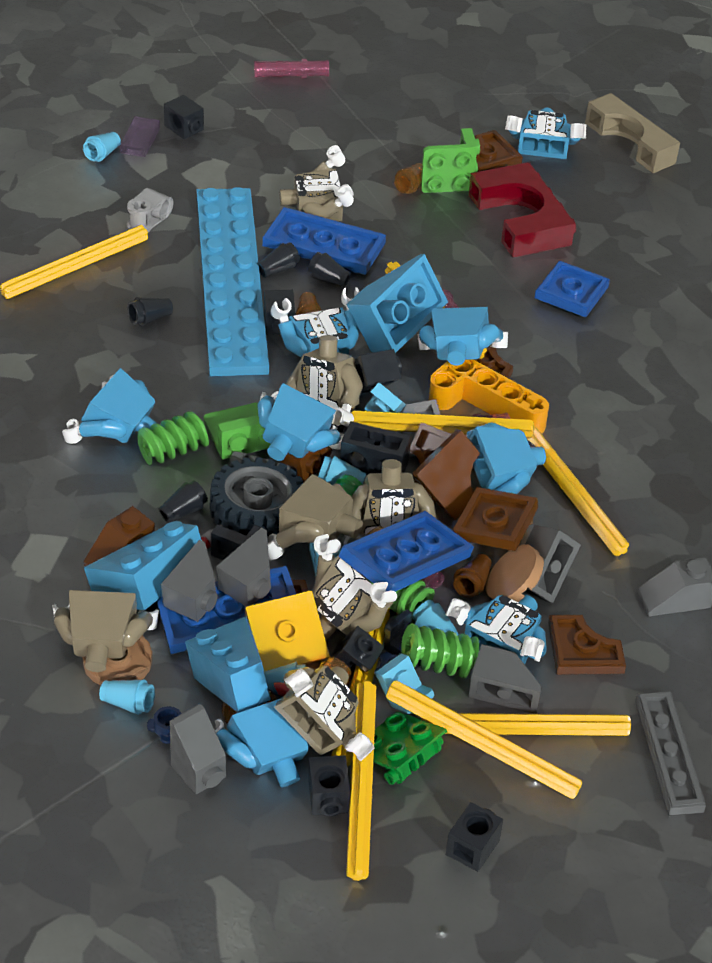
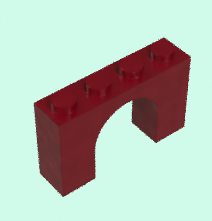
M529 162L471 173L469 196L479 210L503 205H519L536 212L504 220L501 242L512 258L572 246L573 235L576 232L574 219L568 215L562 203L553 195L551 188L547 187L541 179L539 172H536Z

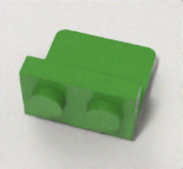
M472 128L461 129V139L458 145L427 146L423 149L421 190L423 193L469 191L471 173L478 172L476 157L480 153L479 139H475Z
M251 403L204 415V424L221 459L230 458L234 451L248 454L268 449L271 445L263 439L265 429L259 424L258 403Z

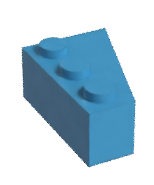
M180 521L170 522L164 527L84 567L91 591L136 593L137 609L146 610L162 597L161 583L198 540H201L198 526L182 524Z
M247 616L216 629L200 631L196 634V637L185 641L194 678L237 713L271 700L262 661Z

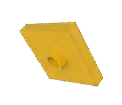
M312 590L245 607V613L264 671L294 662L302 665L330 657Z

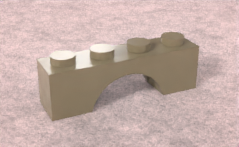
M612 93L588 102L585 124L601 136L618 135L635 142L638 145L636 161L650 172L655 173L676 164L680 142Z

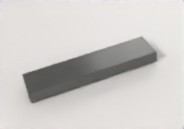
M671 691L637 694L635 703L668 815L704 813L706 803Z

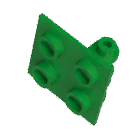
M397 711L387 717L375 729L373 763L386 768L387 772L384 773V778L389 784H401L404 779L412 774L411 771H417L419 765H424L427 760L441 751V745L444 743L441 736L447 732V729Z

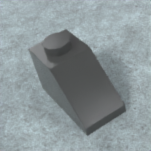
M534 525L525 545L529 544L540 553L539 555L544 560V566L537 585L530 591L553 604L581 544L560 530Z
M262 527L216 566L218 589L245 607L253 605L259 599H263L271 589L267 530Z
M198 540L161 583L164 607L197 622L207 611L209 612L214 608L218 598L215 577L205 542Z
M707 558L675 561L640 586L637 593L647 616L711 608L712 568Z
M481 644L471 676L469 697L537 714L542 686L515 652Z
M199 704L170 720L171 767L195 794L207 788L217 786L222 779L226 778V754L205 708Z

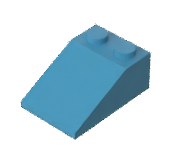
M420 254L366 286L346 305L371 352L394 349L396 353L432 318V308H443L448 303V300L425 254Z

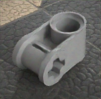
M145 188L139 195L127 203V210L130 213L127 230L143 225L149 233L151 229L169 217L173 209V199L150 188Z

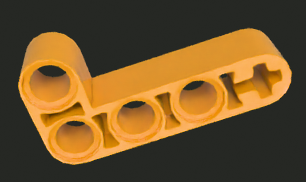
M465 360L463 364L458 366L452 365L447 361L431 375L428 401L436 399L439 410H449L463 399L495 418L532 420L541 434L546 429L549 403L544 397L475 360Z

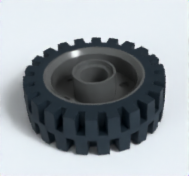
M259 457L255 458V462H251L250 458H243L242 464L238 460L232 461L230 466L226 464L221 467V472L217 471L214 479H212L210 489L211 517L214 518L216 525L222 524L223 527L235 530L246 536L254 525L267 530V536L271 534L277 535L279 533V508L303 484V480L300 476L296 477V471L292 468L287 471V465L280 463L278 466H275V460L268 459L267 463H263V458Z

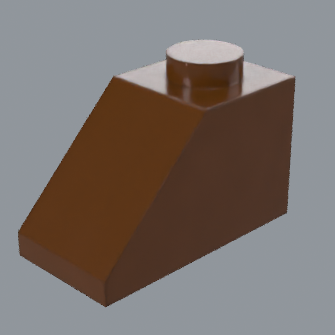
M134 506L128 508L106 523L84 559V566L86 567L154 532L155 523Z

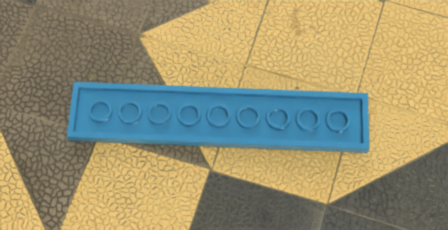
M251 188L197 189L209 376L269 375V359L259 265L257 264L258 254Z

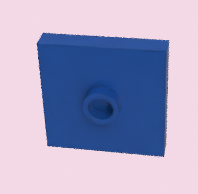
M558 261L535 290L534 298L587 317L608 289L610 279Z

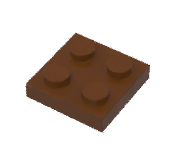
M476 487L453 531L467 542L516 551L538 509V500L536 497Z

